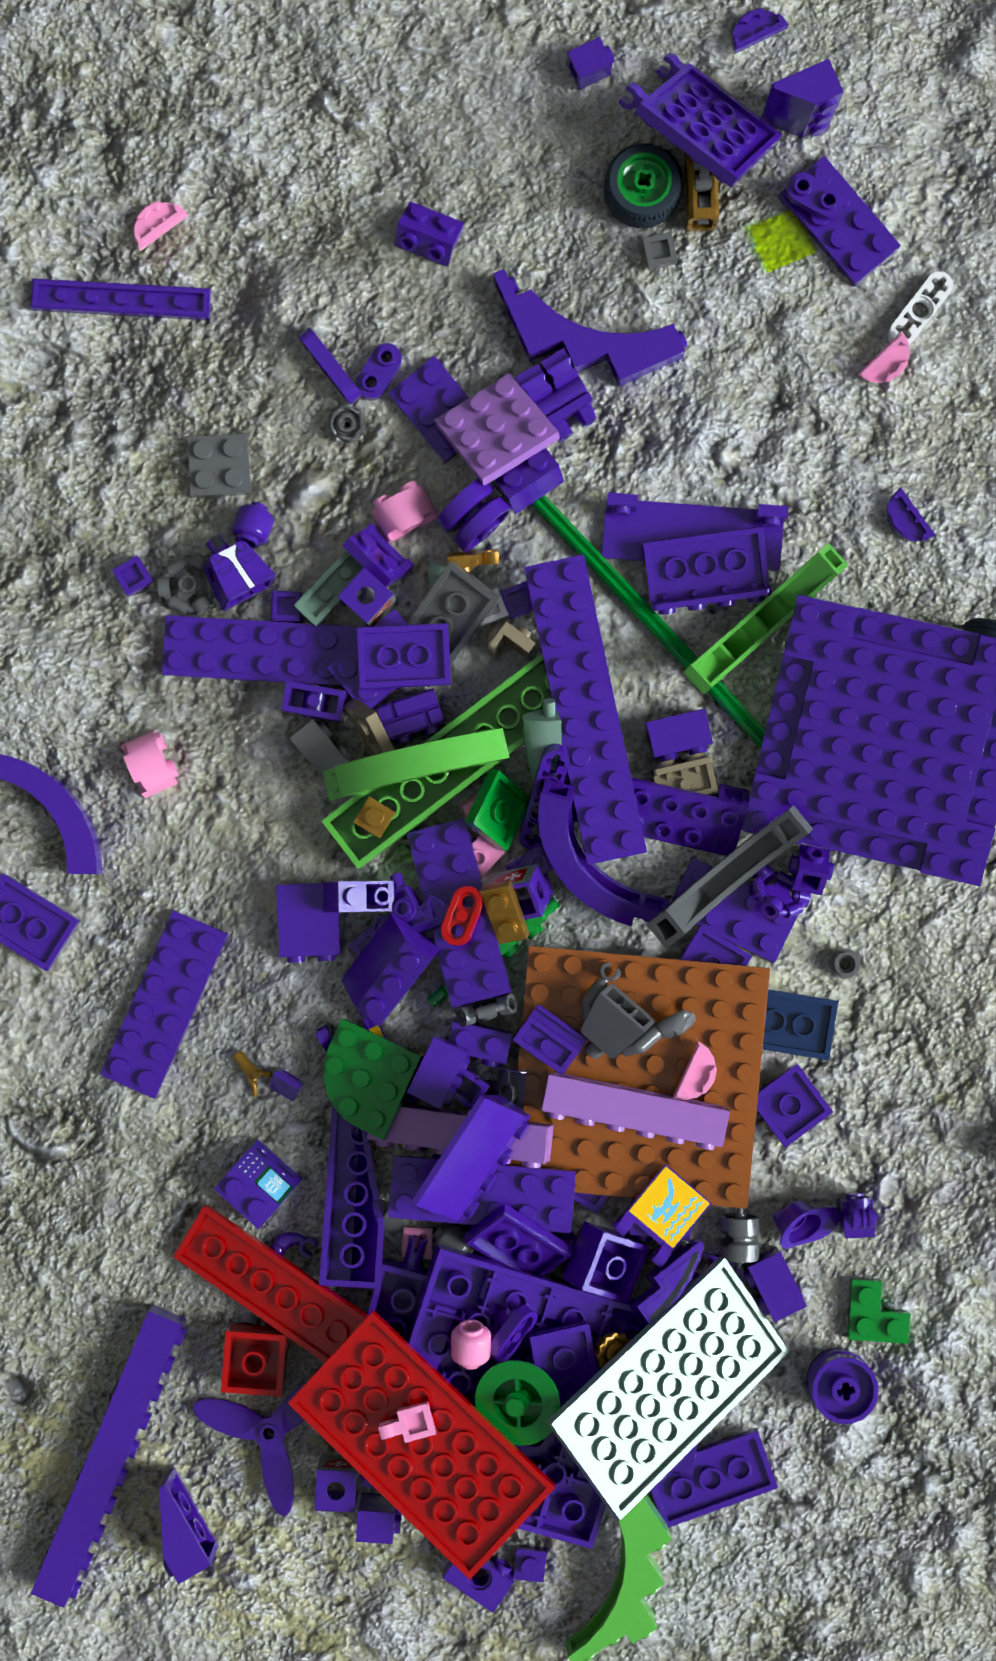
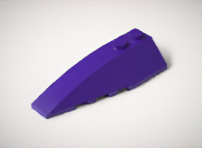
M333 1105L319 1285L381 1289L385 1226L370 1141L367 1139L368 1133L346 1121Z

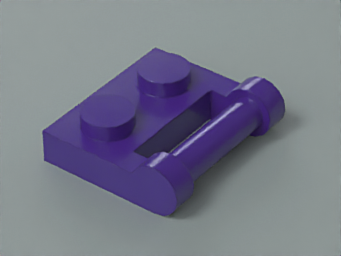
M371 523L364 530L349 537L342 546L385 587H388L407 575L415 564L409 558L405 560L378 533L379 529Z

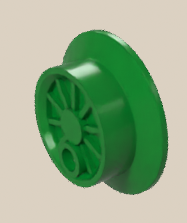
M521 1360L500 1362L486 1371L476 1389V1409L514 1445L535 1444L545 1439L552 1432L546 1421L561 1408L560 1395L550 1376L538 1366Z

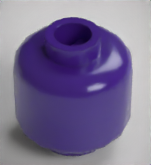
M251 502V504H245L238 508L231 527V532L236 542L246 541L252 549L267 543L274 524V518L267 511L268 508L259 502Z

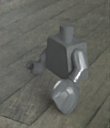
M609 962L602 965L600 969L601 978L594 981L582 999V1019L584 1024L581 1032L590 1040L585 1047V1051L594 1059H599L603 1053L613 1059L620 1053L627 1057L644 1053L661 1038H671L683 1034L696 1021L695 1014L682 1009L670 1017L656 1022L655 1019L613 983L607 986L609 981L614 982L621 975V971L618 968L613 976L607 977L606 970L611 965Z

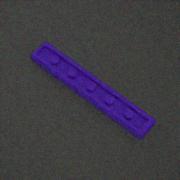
M32 278L31 309L33 311L210 321L212 291L210 288Z

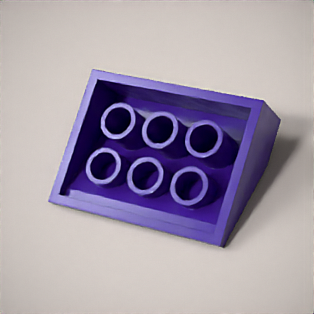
M480 1095L411 1203L456 1221L464 1220L466 1217L471 1218L480 1204L477 1202V1199L482 1191L487 1192L494 1184L496 1176L493 1174L498 1166H504L512 1156L513 1150L510 1149L516 1139L521 1140L530 1127L527 1122L531 1116L501 1095Z

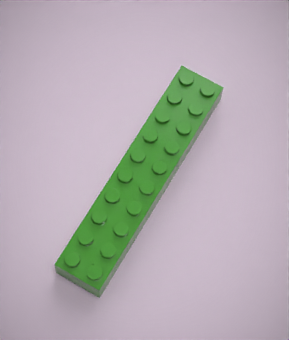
M542 653L424 743L503 728L509 756L524 745L523 715L543 709V700L551 698ZM503 760L412 779L358 793L324 818L322 823L357 869H361ZM369 796L396 812L381 838L376 837L354 823Z

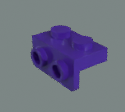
M410 201L397 224L394 246L448 266L465 223Z

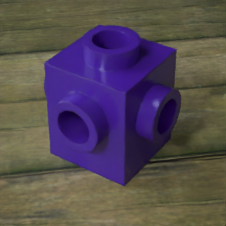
M803 844L799 846L797 855H791L788 872L793 873L792 890L822 896L826 882L831 880L834 863L829 862V849Z

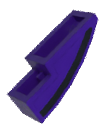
M691 1239L672 1254L661 1268L657 1266L645 1276L652 1286L628 1304L642 1325H651L679 1299L699 1263L704 1248L702 1241Z

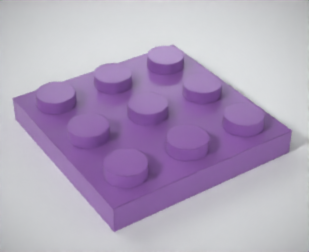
M510 373L435 419L436 427L483 486L560 439L558 430Z

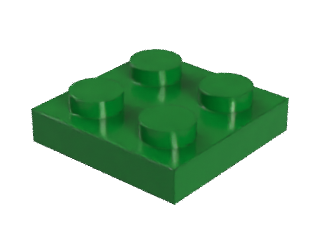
M490 769L466 817L465 823L498 850L508 851L523 820L529 796L499 770Z

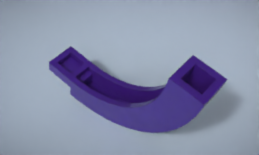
M0 754V779L11 782L32 794L44 805L55 820L65 845L67 874H103L101 850L95 828L75 795L60 780L44 769L24 760Z
M546 779L539 801V831L546 855L559 878L586 905L614 921L632 927L634 917L640 918L645 922L652 920L669 904L670 900L627 887L609 877L596 864L587 865L584 849L578 839L573 823L572 803L576 787Z

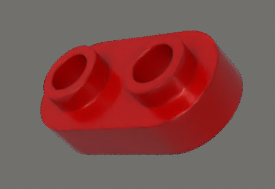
M471 886L461 887L452 897L441 926L442 937L450 945L462 946L472 937L484 904L481 893L476 888ZM467 897H471L474 900V904L470 908H465L463 905V901ZM458 925L462 926L463 933L458 937L452 934L453 928Z

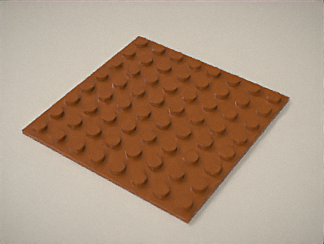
M529 946L522 1025L539 1003L582 1034L581 1028L584 1024L582 1019V999L594 981L601 978L600 969L604 963L608 962L611 965L606 970L607 977L613 976L618 968L621 971V975L618 980L614 982L609 981L607 986L613 983L655 1019L656 1022L670 1017L682 1009L690 1011L696 1016L695 1023L683 1034L671 1038H661L646 1052L628 1057L620 1053L613 1059L603 1053L599 1059H594L585 1051V1047L590 1041L588 1039L564 1074L673 1096L696 1043L699 1041L713 1055L717 1072L710 1089L705 1094L697 1098H691V1100L726 1106L730 1111L723 1147L714 1146V1150L699 1148L696 1146V1142L685 1140L684 1144L669 1142L666 1140L667 1136L655 1134L654 1138L639 1136L636 1134L637 1130L625 1128L624 1132L613 1131L606 1128L607 1124L595 1122L594 1126L583 1125L576 1122L577 1118L565 1116L564 1120L550 1118L546 1116L547 1112L542 1111L541 1104L548 1071H557L520 1046L518 1069L530 1071L526 1072L524 1111L531 1116L528 1121L554 1124L550 1161L541 1164V1168L575 1170L574 1193L637 1198L661 1167L666 1164L712 1203L711 1205L747 1209L770 968ZM511 1160L509 1165L522 1166L523 1161Z

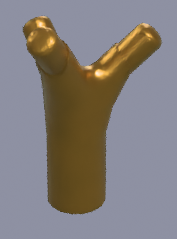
M240 1050L232 1058L248 1079L252 1096L257 1097V1078L260 1076L270 1078L272 1073L257 1068Z

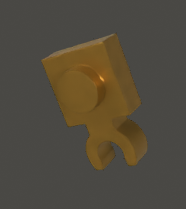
M498 549L447 553L448 564L451 561H455L468 572L473 571L472 567L478 565L499 564Z

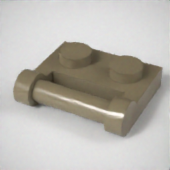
M358 699L351 700L344 705L343 708L347 716L353 719L366 745L364 750L368 757L395 750L374 710Z

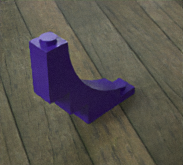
M505 269L493 273L494 285L529 362L564 348L570 357L572 368L576 369L578 373L607 361L618 387L684 357L685 348L688 346L687 341L681 330L677 332L674 324L642 333L622 334L597 331L581 326L558 314L545 304L532 289L516 296L519 293L517 283L513 276H507Z

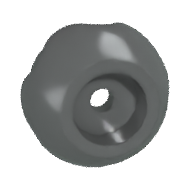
M346 405L340 406L329 417L328 421L331 435L343 443L357 441L364 434L366 428L363 413L357 408ZM345 423H350V426L345 427Z

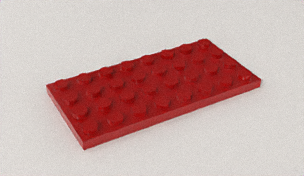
M374 1310L288 1402L307 1423L469 1580L556 1486ZM428 1401L436 1435L407 1443L404 1441L403 1434L381 1440L378 1430L379 1423L398 1419V1409Z

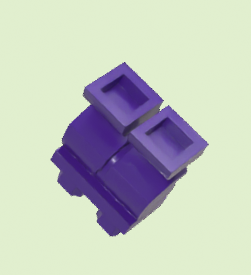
M564 348L541 361L540 367L536 364L514 378L558 430L560 439L557 441L559 443L573 435L571 428L566 422L567 420L575 416L581 427L586 428L597 419L592 407L593 398L578 376L577 370L572 368L570 357ZM550 376L552 378V385L554 390L552 389V386L547 383L545 377L548 378Z

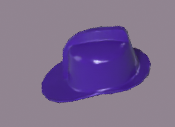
M798 1200L775 1211L772 1217L781 1234V1247L789 1249L797 1245L814 1242L830 1234L840 1222L841 1213L838 1208L833 1206L815 1209L806 1202Z

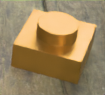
M369 796L354 823L376 837L381 838L396 812Z

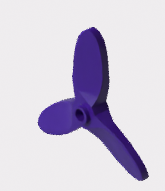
M307 1382L290 1393L272 1416L268 1417L262 1416L247 1406L229 1400L206 1398L195 1403L193 1406L194 1413L204 1424L218 1432L235 1438L256 1440L261 1446L262 1474L269 1500L278 1514L286 1516L291 1511L294 1503V1477L284 1439L287 1432L305 1422L288 1402ZM267 1428L274 1430V1437L267 1435Z

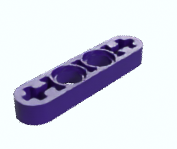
M561 744L548 745L541 754L520 827V843L528 850L535 847H543L538 815L532 812V809L539 805L542 791L539 785L540 782L545 779H551L564 783L567 774L569 752ZM554 755H559L560 759L556 762L555 771L550 770L551 759L554 758ZM533 824L538 825L537 835H535L534 839H530L529 835L532 834Z

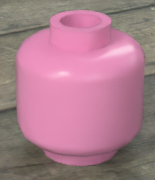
M465 1320L453 1329L451 1333V1357L457 1364L466 1369H476L490 1359L491 1333L486 1326L477 1320Z

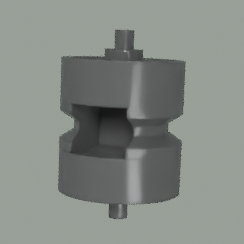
M737 1208V1213L721 1215L720 1230L725 1235V1238L720 1241V1257L725 1258L729 1262H735L738 1269L742 1268V1263L759 1261V1243L755 1241V1237L759 1235L760 1217L743 1213V1208Z

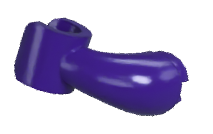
M284 1232L274 1238L270 1248L283 1255L291 1246L298 1245L299 1251L304 1257H311L313 1254L306 1250L305 1243L309 1242L317 1247L319 1242L314 1237L306 1238L299 1233Z

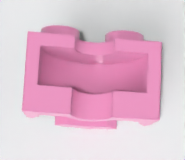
M416 481L404 484L399 488L401 492L392 497L386 494L373 501L375 508L371 514L384 539L389 544L405 536L410 531L435 521L439 516L424 486H418Z
M152 730L120 745L126 755L123 758L134 783L138 782L144 798L178 784L175 777L179 776V772L172 759L167 761L164 756L163 750L167 748V745L160 732L155 733V730Z

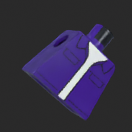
M219 534L206 543L213 555L208 558L204 572L223 612L270 588L276 576L275 573L246 541H239L228 546L222 535Z

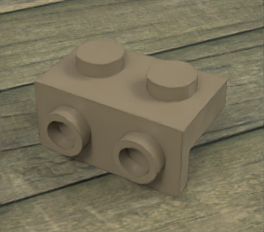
M507 621L502 627L497 624L487 638V643L489 644L488 652L494 656L503 642H505L528 659L535 650L534 635L522 626L516 629Z
M704 753L687 756V762L677 765L674 759L657 763L658 769L651 771L653 781L657 784L706 795L719 792L712 766V756L705 758Z

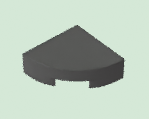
M388 1206L383 1213L384 1237L397 1246L403 1233V1221L399 1218H388Z

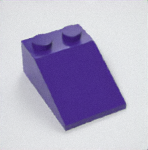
M172 1468L168 1471L159 1487L163 1565L167 1574L170 1577L174 1576L177 1583L180 1584L211 1566L219 1545L176 1469Z

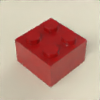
M230 1323L225 1331L221 1392L282 1397L286 1387L289 1338L272 1326Z

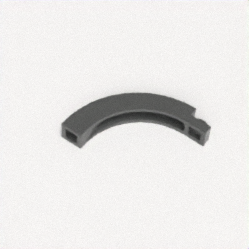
M793 805L710 868L646 925L661 944L667 948L685 935L698 921L741 884L809 834L813 828Z

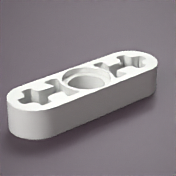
M935 272L928 277L889 328L887 333L889 343L898 335L896 329L901 330L908 321L913 325L906 333L909 345L914 341L953 289V281L947 273ZM941 281L944 284L942 290L938 291L933 299L928 297L934 288V284ZM915 303L925 304L928 309L927 316L923 318L916 317L912 312V306Z

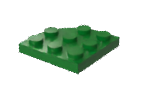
M341 1018L324 1060L323 1072L326 1092L333 1107L346 1121L377 1138L386 1140L424 1056L347 1019Z

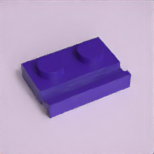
M538 1003L512 1040L563 1075L588 1038Z

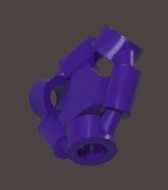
M767 864L753 875L755 880L751 882L754 899L760 902V912L764 917L768 919H776L779 916L790 918L801 914L804 908L808 906L811 893L793 890L791 898L789 889H792L793 877L785 872H776ZM773 879H775V881H777V883H775V884L767 885V884L770 883Z

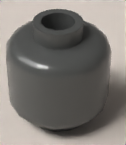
M451 1223L448 1226L442 1224L432 1237L436 1240L433 1251L438 1243L471 1254L477 1253L476 1249L464 1242V1235L468 1230L461 1224Z

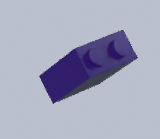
M323 883L276 885L279 958L287 957V963L305 962V956H317V961H334L335 955L342 954L340 912L323 913Z

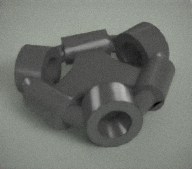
M193 554L192 557L185 559L180 557L165 567L167 570L162 577H158L157 585L159 597H163L169 603L168 607L184 615L189 612L196 613L199 616L214 606V592L206 574L202 578L192 576L187 571L188 565L204 572L207 560ZM170 577L176 578L178 582V593L172 596ZM200 591L206 593L205 596L190 605L189 599L194 594Z
M513 994L501 995L496 1000L491 998L476 1002L475 1006L467 1004L458 1007L455 1015L459 1025L466 1027L474 1024L477 1017L480 1021H485L497 1017V1012H500L503 1016L515 1014L517 1011V1001ZM483 1001H488L491 1003L488 1005L480 1006V1004Z

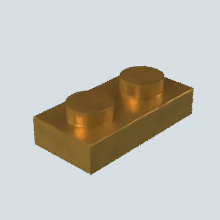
M511 880L482 886L480 893L498 943L503 944L527 939L529 930Z

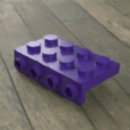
M763 526L642 542L650 607L652 611L658 610V615L675 613V608L687 607L688 611L701 610L706 608L705 604L716 602L719 607L731 606L735 604V600L747 598V602H760L765 600V596L772 594L769 585Z

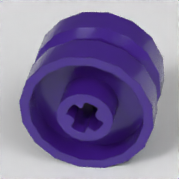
M479 479L463 489L442 510L436 519L437 524L446 533L458 530L454 542L464 553L469 552L489 537L512 511V506L502 496L490 500L494 487L491 483L483 486Z
M831 1348L821 1352L812 1360L806 1372V1387L816 1408L825 1418L837 1424H853L863 1420L873 1411L878 1401L879 1385L874 1372L857 1353L847 1348Z

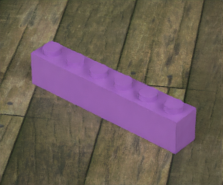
M548 1071L541 1104L542 1111L547 1112L546 1116L550 1118L564 1120L565 1116L577 1118V1123L594 1126L595 1122L607 1124V1129L624 1132L625 1128L637 1130V1135L654 1138L655 1134L667 1136V1141L677 1144H684L685 1140L694 1141L697 1147L707 1150H714V1146L723 1147L730 1114L726 1106L691 1099L682 1100L674 1098L672 1095L568 1074L561 1075L553 1071Z
M402 1104L387 1139L382 1140L369 1133L367 1139L377 1140L376 1145L382 1147H394V1143L405 1144V1149L410 1151H423V1147L433 1148L435 1154L442 1155L468 1113ZM530 1121L527 1122L530 1127L521 1140L516 1139L510 1149L513 1150V1154L506 1164H511V1160L523 1161L522 1166L540 1168L541 1164L550 1161L554 1124Z

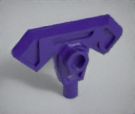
M401 873L390 876L391 881H394L393 912L397 917L403 919L419 933L443 923L450 905L449 902L429 893L422 905H420L412 888L405 886ZM382 913L377 915L370 931L371 938L374 937L386 921L388 915Z

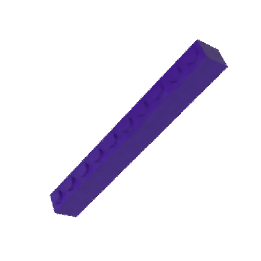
M155 1305L148 1310L33 1586L32 1595L63 1608L70 1598L76 1599L83 1583L78 1580L82 1570L87 1572L94 1556L89 1551L93 1542L99 1543L106 1528L105 1525L101 1524L104 1515H111L116 1504L117 1497L113 1496L116 1486L122 1487L128 1475L129 1469L124 1468L129 1457L134 1459L141 1441L136 1440L140 1429L146 1430L153 1413L148 1412L152 1401L158 1402L164 1385L160 1384L163 1373L169 1375L176 1357L171 1356L175 1345L181 1346L188 1329L183 1328L186 1318Z

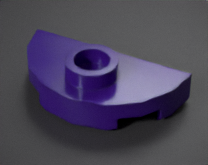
M764 8L748 11L740 17L733 30L731 44L734 54L786 30L789 24L779 13L776 15L771 11H764Z
M900 487L891 496L887 506V520L892 531L900 538L910 542H923L934 537L935 533Z

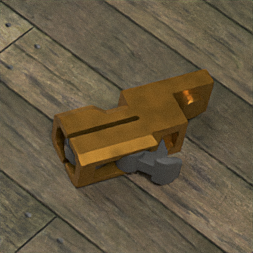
M683 151L684 188H686V230L712 231L716 229L719 221L718 180L711 171L703 165L695 163L690 155Z

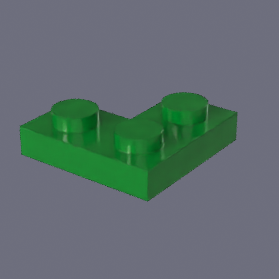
M850 1277L848 1340L909 1344L911 1313L909 1311L881 1309L882 1281L880 1279Z

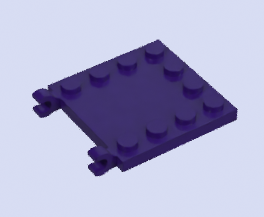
M668 53L663 60L670 65V70L662 65L657 69L656 73L659 77L669 80L650 95H647L638 84L632 82L626 87V90L632 94L633 100L624 95L619 100V104L627 110L636 108L635 114L641 117L647 126L655 128L666 137L669 143L680 147L690 155L695 163L703 165L711 171L717 180L732 187L778 143L783 134L692 64L684 65L675 54Z

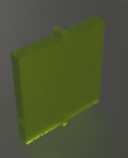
M791 210L749 227L757 246L756 253H760L768 273L816 253L808 230Z

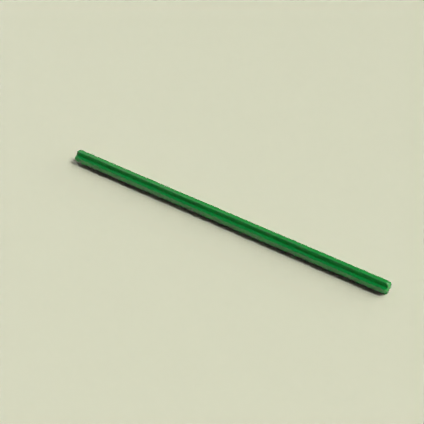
M546 495L531 504L578 555L584 554L586 564L685 669L698 659L694 652L655 611L651 610V607ZM719 681L708 693L761 749L766 729L726 686Z

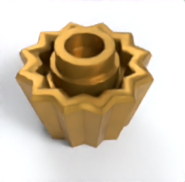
M616 1332L599 1337L594 1349L595 1359L599 1368H603L632 1339H627L625 1333L617 1334Z

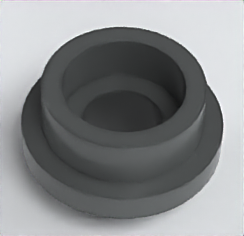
M837 950L830 958V969L839 978H851L859 971L860 960L858 955L852 950ZM842 958L849 960L847 969H841L839 966Z

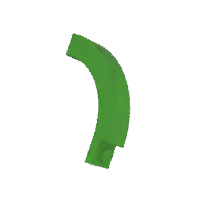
M503 728L389 751L340 764L322 772L330 801L412 779L485 765L510 757Z

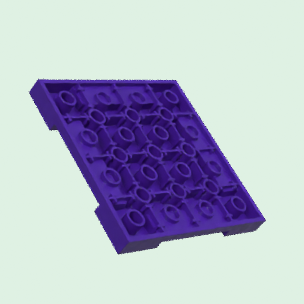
M798 594L742 831L754 834L794 805L813 828L809 834L796 842V844L801 845V843L839 851L916 869L920 873L980 887L996 829V637Z
M437 1243L418 1299L419 1306L407 1342L476 1408L475 1395L478 1383L486 1371L498 1364V1362L490 1356V1359L478 1368L466 1369L452 1359L451 1333L456 1326L465 1320L481 1322L489 1329L492 1336L501 1329L507 1321L509 1312L514 1307L528 1305L537 1313V1321L528 1334L587 1320L590 1325L594 1349L599 1337H603L605 1334L616 1332L617 1334L625 1333L627 1339H633L646 1325H642L631 1307L626 1303L500 1265L494 1260ZM528 1335L508 1360H521L533 1364ZM596 1361L597 1370L599 1371V1370H601L602 1368H599V1365H598V1363H597V1361ZM552 1431L545 1439L535 1444L515 1445L556 1485L555 1489L518 1529L592 1549L606 1505ZM360 1474V1480H361L362 1486H366V1487L375 1489V1488Z

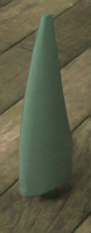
M552 698L543 700V709L523 715L524 744L532 783L534 782L544 748L551 744L562 745L561 718L558 711L555 710V699ZM554 755V758L551 759L550 770L555 771L559 755ZM546 779L539 784L542 789Z

